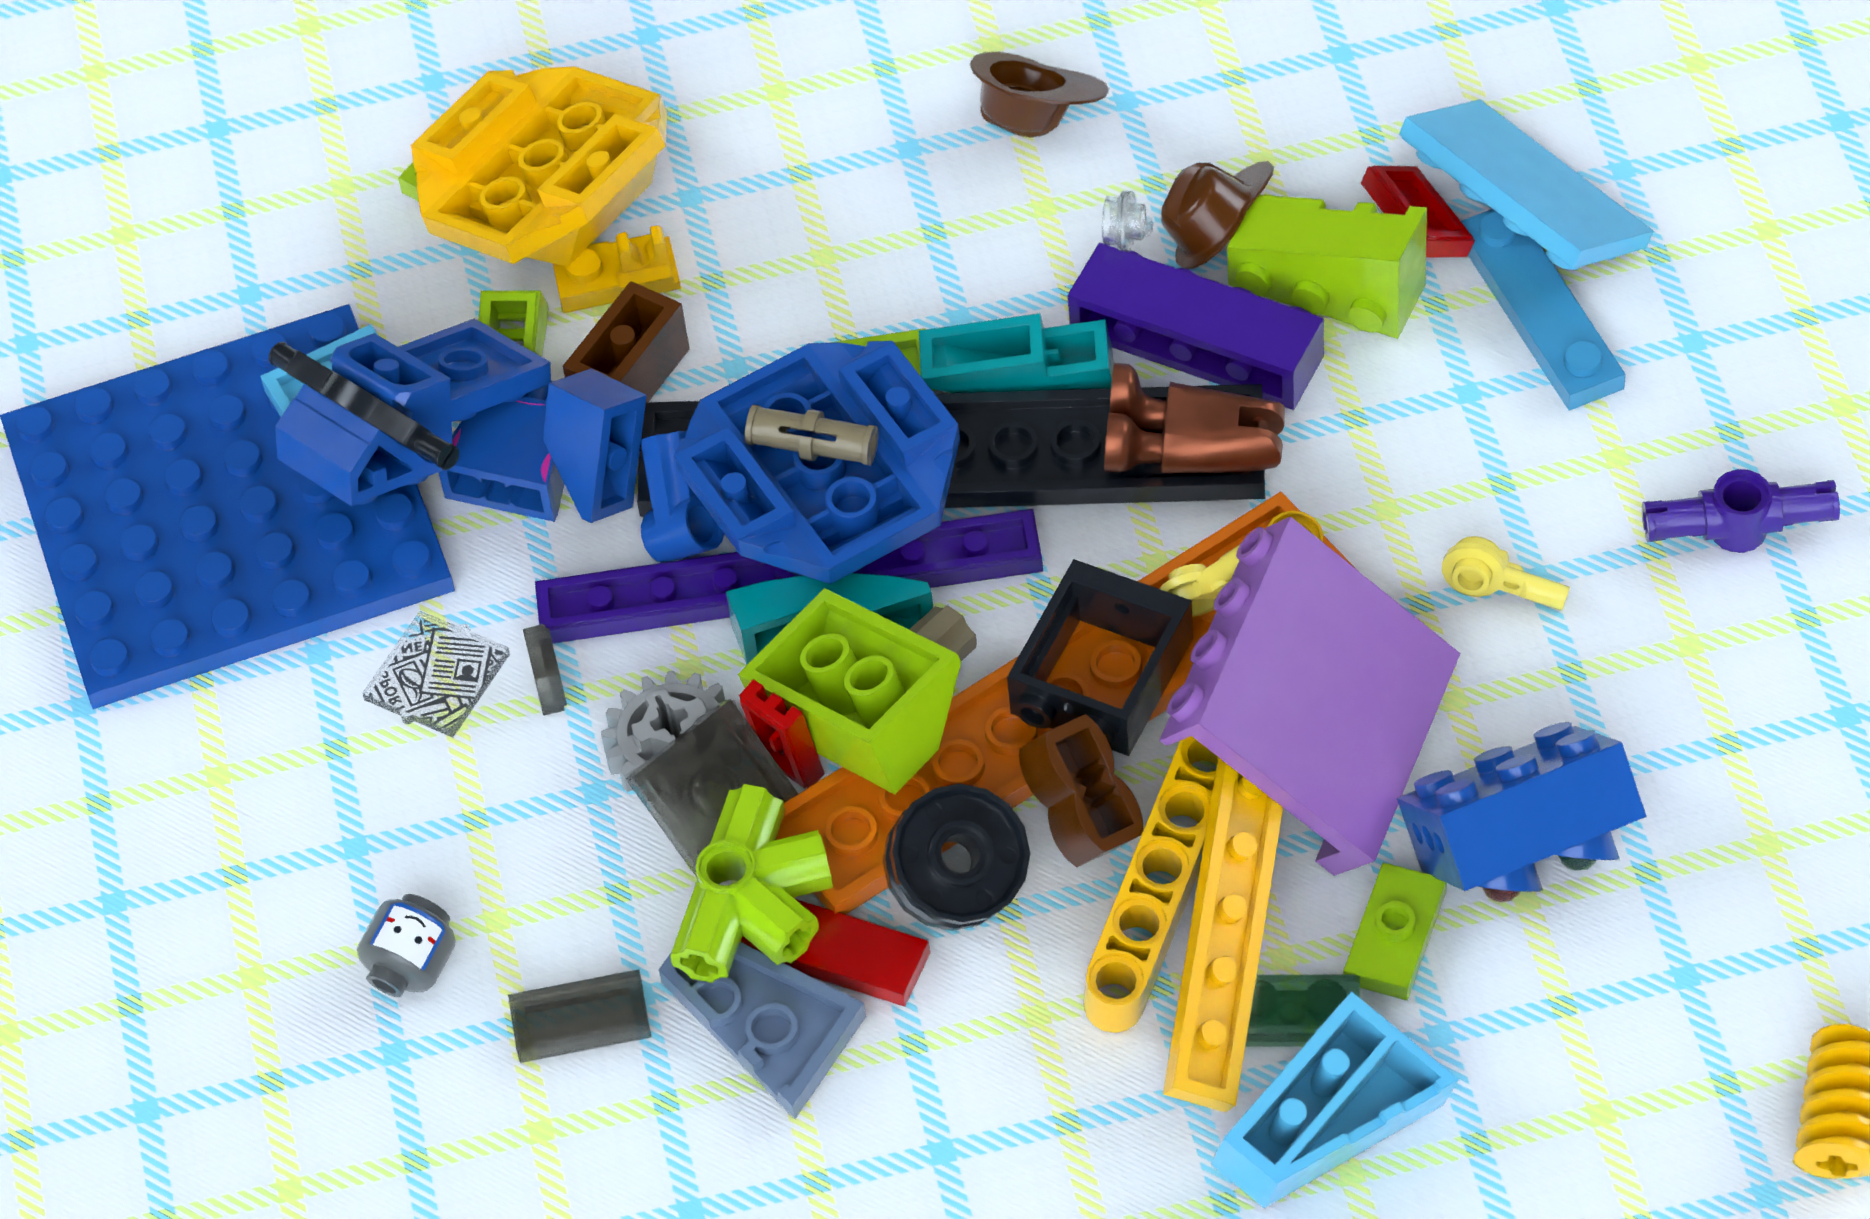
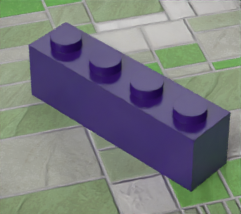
M1099 242L1068 293L1070 324L1105 319L1112 348L1219 385L1262 384V399L1279 402L1284 407L1292 410L1296 408L1324 357V318L1313 315L1301 307L1286 306L1257 296L1245 288L1230 287L1203 278L1191 270L1174 268L1144 258L1132 250H1121Z

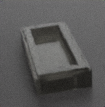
M639 969L508 994L516 1050L520 1063L652 1038Z

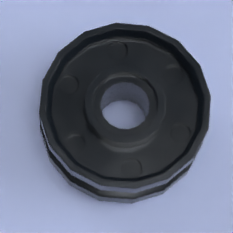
M960 783L934 788L911 803L902 812L887 835L883 866L888 888L905 912L926 926L955 931L979 926L1013 901L1026 881L1031 853L1025 827L1010 804L987 789ZM944 843H959L966 848L971 859L968 872H954L945 865L941 855Z

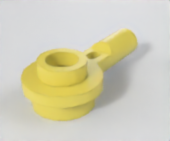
M1471 536L1461 539L1456 545L1449 548L1442 562V573L1446 582L1454 590L1468 596H1489L1498 590H1502L1562 611L1570 589L1569 586L1524 572L1520 565L1509 562L1507 551L1499 549L1495 543L1482 537Z
M1240 545L1225 553L1217 562L1207 568L1203 564H1189L1173 570L1168 575L1169 580L1160 589L1192 600V617L1214 610V601L1217 595L1231 581L1240 561L1236 557Z

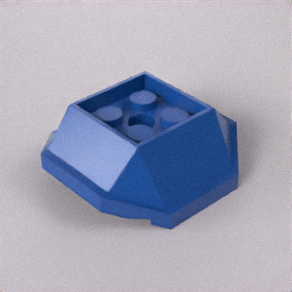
M868 341L866 346L841 342L808 343L700 399L690 420L685 438L681 439L674 457L677 471L741 556L784 569L796 576H806L832 584L941 526L960 435L956 420L893 341ZM753 404L760 405L762 408L806 414L807 410L814 409L823 411L825 418L866 426H878L879 439L874 461L871 466L864 465L861 462L818 456L815 461L801 459L799 452L758 444H746L745 425L749 410ZM795 429L787 430L788 434L828 441H836L837 437Z

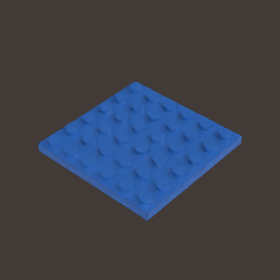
M350 304L0 414L92 709L455 591L450 571L417 484L399 487L379 495L374 501L367 504L350 506L277 459L275 426L281 416L267 396L261 380L262 375L277 369V367L269 362L270 350L275 344L285 342L293 349L299 350L306 355L359 330Z

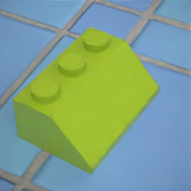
M824 588L738 673V676L744 688L755 679L764 686L767 697L772 693L781 697L787 711L792 706L800 710L804 715L819 755L896 794L939 750L961 660L957 653Z

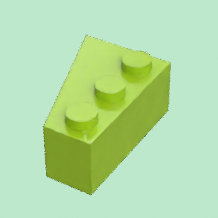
M1259 195L1247 210L1241 224L1227 246L1228 286L1245 288L1257 296L1301 307L1313 315L1320 314L1352 324L1365 332H1377L1398 339L1426 284L1427 207L1409 206L1405 215L1376 213L1378 210L1375 203L1357 202L1353 211L1325 209L1326 205L1323 199Z

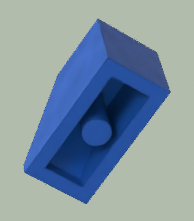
M592 368L549 383L548 395L545 401L546 413L542 439L581 518L589 523L633 508L647 397L646 394Z

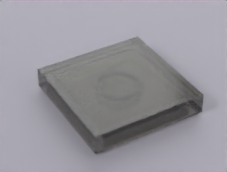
M731 699L723 700L625 778L696 877L697 857L712 840L729 790L739 789L743 784L763 787L774 797L783 800L784 803L799 794Z

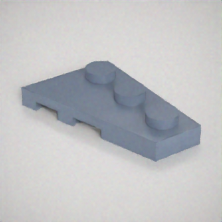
M741 942L739 943L728 977L718 978L713 983L691 979L684 971L674 967L671 962V953L659 968L661 983L794 1119L801 1112L866 1018L863 1002L784 963L776 965L764 953Z

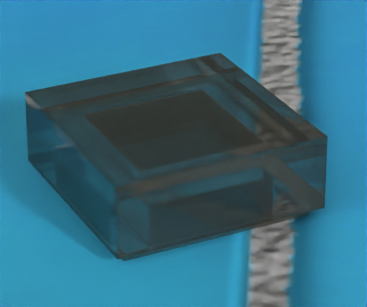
M545 624L525 628L523 633L543 716L565 711L564 706H567L549 627L545 628Z

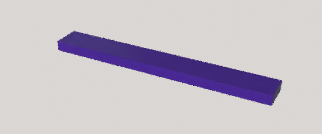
M1034 509L941 522V526L853 573L894 576L928 582L930 588L1043 572V561ZM738 552L535 581L542 644L546 645L730 618L726 591L764 581L796 577V575L784 569L741 556Z

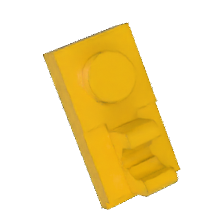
M659 225L650 226V234L628 238L627 232H622L616 235V241L609 243V241L591 244L568 267L552 263L563 313L611 304L630 281L657 293L681 289L669 236L664 237L662 227Z

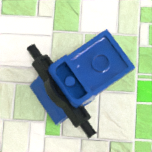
M475 318L398 347L375 333L336 347L329 359L332 362V370L299 350L293 349L287 343L279 342L270 350V364L285 371L303 383V386L275 426L277 459L350 506L370 503L379 495L405 485L421 483L430 475L452 468L459 459V449L452 444V422L471 419L477 412L503 402L518 401L524 398L527 393L549 385L551 382V362Z

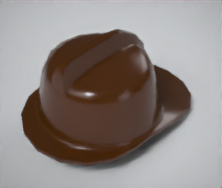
M983 52L975 55L970 62L972 73L982 81L980 97L982 117L987 122L1020 136L1032 138L1046 135L1058 127L1070 104L1096 102L1105 98L1109 92L1106 83L1094 76L1047 66L1016 54Z
M1269 161L1255 163L1234 176L1211 163H1195L1184 168L1178 174L1163 203L1161 222L1177 244L1175 257L1176 263L1181 268L1195 269L1207 263L1230 241L1247 210L1273 176L1274 166Z

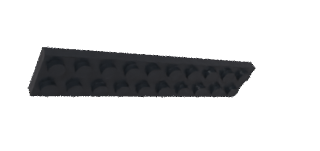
M1262 384L1195 386L1262 399ZM1142 387L1143 392L1150 397L1160 400L1167 399L1169 387ZM1111 388L935 394L958 423L960 435L945 508L1265 499V470L1222 473H1162L1161 463H1141L1123 472L1104 471ZM699 401L646 402L641 439L658 434L687 431ZM640 445L637 505L640 517H644L648 511L652 510Z

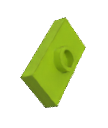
M1383 862L1343 970V983L1408 1001L1447 891V883L1430 874Z

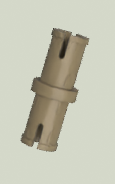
M753 404L749 410L745 425L746 444H758L799 452L801 459L815 461L818 456L861 462L864 465L871 466L876 455L879 439L878 426H866L825 418L823 411L814 409L807 410L806 414L762 408L760 405ZM795 429L837 437L836 441H828L788 434L787 430Z

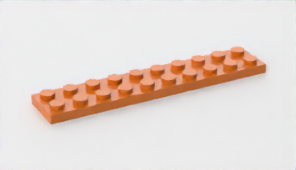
M1280 491L1146 575L1138 582L1160 589L1169 580L1168 575L1173 570L1189 564H1203L1207 568L1217 562L1225 553L1240 545L1252 530L1258 527L1266 528L1271 520L1282 512L1300 510ZM1323 536V543L1327 545L1330 549H1332L1335 553H1337L1340 557H1342L1345 561H1347L1350 565H1352L1343 556V554L1325 536ZM1215 609L1206 614L1192 617L1193 639L1148 722L1167 710L1173 695L1185 684L1193 666V662L1190 659L1192 650L1200 638L1208 632L1217 612ZM1080 621L1046 682L1122 709L1155 647ZM1018 656L952 697L939 750L896 794L841 767L784 803L785 814L776 840L818 830L819 834H821L831 872L833 888L815 892L814 895L826 909L833 910L835 914L839 912L846 915L888 888L883 866L887 835L902 812L911 803L932 789L960 783L984 788L1010 804L1012 808L1033 796L1021 771L1019 750L1045 732L1052 730V728H1035L1010 712L1007 676ZM944 843L941 854L958 843Z

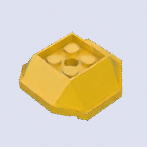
M576 66L541 68L520 75H515L513 70L487 71L411 144L413 165L416 170L420 213L428 233L511 264H515L524 258H530L568 267L652 184L657 154L666 146L667 110L661 95Z

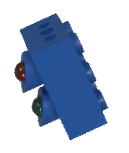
M1562 722L1540 729L1533 735L1534 743L1514 751L1511 746H1503L1483 752L1474 758L1476 766L1453 775L1452 771L1445 770L1418 779L1414 782L1416 790L1398 797L1397 801L1421 871L1433 875V877L1463 891L1477 886L1481 887L1488 898L1502 903L1512 901L1520 894V891H1542L1543 888L1534 863L1552 855H1558L1562 864L1574 871L1587 870L1597 860L1620 859L1611 831L1647 817L1622 742L1597 734L1594 730H1585L1572 726L1571 722Z

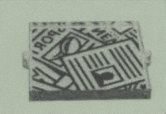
M419 611L362 692L363 699L400 715L404 724L417 722L453 738L509 657V647L471 632L468 624H461L458 627Z

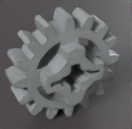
M668 671L665 677V684L656 686L646 676L641 678L642 693L636 695L625 689L620 692L623 710L618 708L607 709L606 718L609 728L601 731V737L611 775L620 774L625 791L629 792L636 789L641 784L645 801L652 802L659 792L663 791L668 792L670 802L674 805L679 804L681 791L690 789L694 796L701 799L705 797L703 783L710 780L721 786L727 782L724 765L729 767L739 765L738 746L744 744L742 724L739 720L737 704L735 700L725 701L723 686L716 683L703 690L700 674L694 673L686 684L678 683L674 671Z

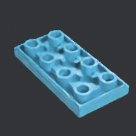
M1481 99L1405 118L1399 135L1417 150L1416 155L1423 163L1433 168L1442 169L1460 183L1459 188L1463 194L1473 200L1488 204L1503 216L1502 221L1507 228L1520 235L1529 236L1545 248L1548 259L1557 266L1568 270H1577L1585 265L1603 260H1612L1621 255L1646 249L1654 230Z

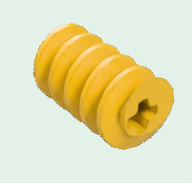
M1850 1023L1832 1024L1820 1028L1812 1035L1810 1045L1812 1054L1808 1059L1806 1072L1808 1079L1805 1081L1803 1092L1805 1102L1801 1105L1799 1118L1801 1126L1798 1128L1796 1138L1798 1150L1794 1153L1793 1164L1803 1172L1820 1178L1870 1176V1031Z

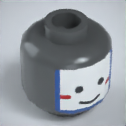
M405 894L402 900L389 899L382 903L357 946L359 960L369 971L366 977L367 981L379 991L393 997H402L405 990L409 992L428 991L436 983L456 944L454 932L448 925L451 919L447 912L430 900L414 894Z

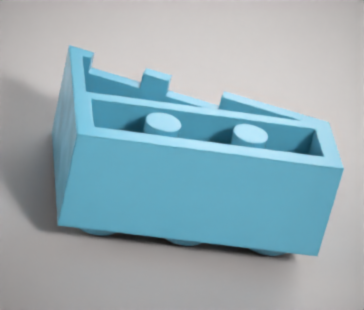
M1351 991L1223 1138L1211 1165L1260 1206L1266 1208L1443 1106L1459 1078Z

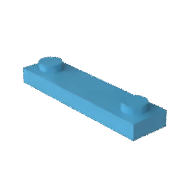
M1494 209L1462 220V224L1475 240L1468 257L1569 411L1623 390L1625 388V372L1552 262L1548 259L1542 247L1529 236L1520 235L1507 228L1502 221L1503 216Z

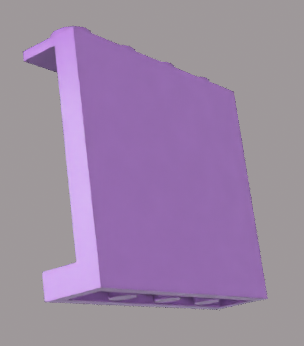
M1290 516L1269 527H1258L1252 530L1241 542L1236 553V557L1240 561L1231 581L1221 589L1214 601V609L1217 612L1208 632L1200 638L1192 650L1190 659L1193 662V666L1185 684L1176 691L1168 704L1167 713L1170 717L1159 741L1166 746L1190 736L1199 741L1321 836L1324 841L1315 862L1335 876L1376 860L1398 807L1397 798L1401 797L1461 653Z

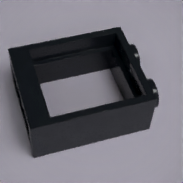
M1073 559L1007 676L1011 714L1018 716L1028 725L1040 729L1048 727L1054 729L1086 714L1100 727L1112 751L1129 756L1193 639L1192 600ZM1080 621L1155 647L1122 709L1046 682Z

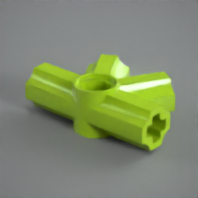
M743 784L739 789L729 790L712 840L697 857V882L671 952L672 965L684 971L691 979L713 983L718 978H727L742 935L776 965H779L783 962H794L808 950L810 941L819 930L817 917L795 900L794 897L833 888L831 872L821 834H819L818 830L776 840L785 814V806L783 800L771 795L766 788ZM728 880L737 881L730 885H719Z

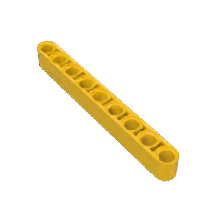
M1282 512L1274 517L1267 526L1269 527L1291 516L1323 542L1324 535L1321 525L1314 517L1305 512ZM1192 736L1180 740L1088 965L1084 1010L1089 1021L1102 1031L1112 1033L1127 1031L1136 1025L1141 1018L1200 871L1216 771H1200L1194 768L1192 764L1198 761H1210L1217 765L1218 756ZM1180 815L1188 816L1196 820L1198 824L1188 828L1178 827L1171 823L1170 819ZM1162 871L1171 874L1176 880L1167 884H1159L1149 880L1146 875L1151 872ZM1139 927L1151 932L1153 937L1144 941H1136L1126 937L1123 932L1129 928ZM1116 984L1127 988L1131 994L1124 998L1114 999L1105 996L1099 989L1106 985Z

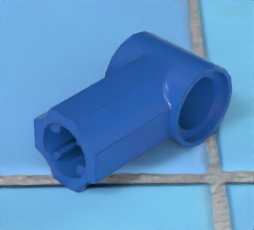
M687 431L658 434L641 439V449L652 510L648 511L643 517L641 538L649 555L660 563L676 561L716 549L723 542L725 535L677 471L674 454L681 439L685 438Z

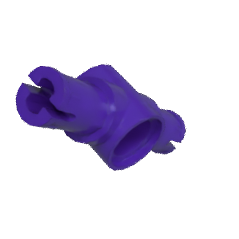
M1745 469L1726 472L1718 478L1714 489L1700 490L1698 497L1642 502V523L1647 543L1668 538L1703 536L1704 540H1714L1722 549L1737 553L1755 550L1764 542L1767 533L1783 531V526L1814 521H1836L1840 517L1839 495L1836 492L1834 480L1779 487L1777 482H1768L1759 473Z

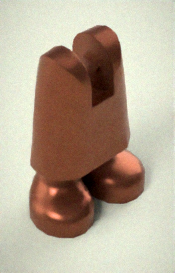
M1114 363L1110 413L1108 414L1104 471L1123 472L1141 463H1161L1162 473L1247 472L1276 468L1281 463L1283 444L1278 434L1282 432L1285 426V407L1279 402L1175 382L1169 383L1166 400L1155 399L1143 392L1138 374L1130 364Z

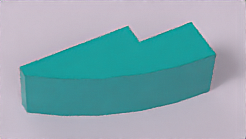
M1041 313L919 330L921 377L931 389L948 393L1108 389L1112 385L1113 349L1105 319L1044 328Z
M851 573L832 584L806 576H796L764 581L726 591L732 629L746 665L824 588L907 629L913 627L933 608L932 592L928 582L885 575Z

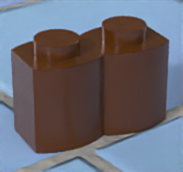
M1086 714L1045 732L1020 748L1019 760L1023 777L1033 795L1048 808V822L1052 837L1060 852L1072 865L1080 867L1142 835L1144 825L1139 804L1129 787L1114 774V758L1109 742L1100 727Z

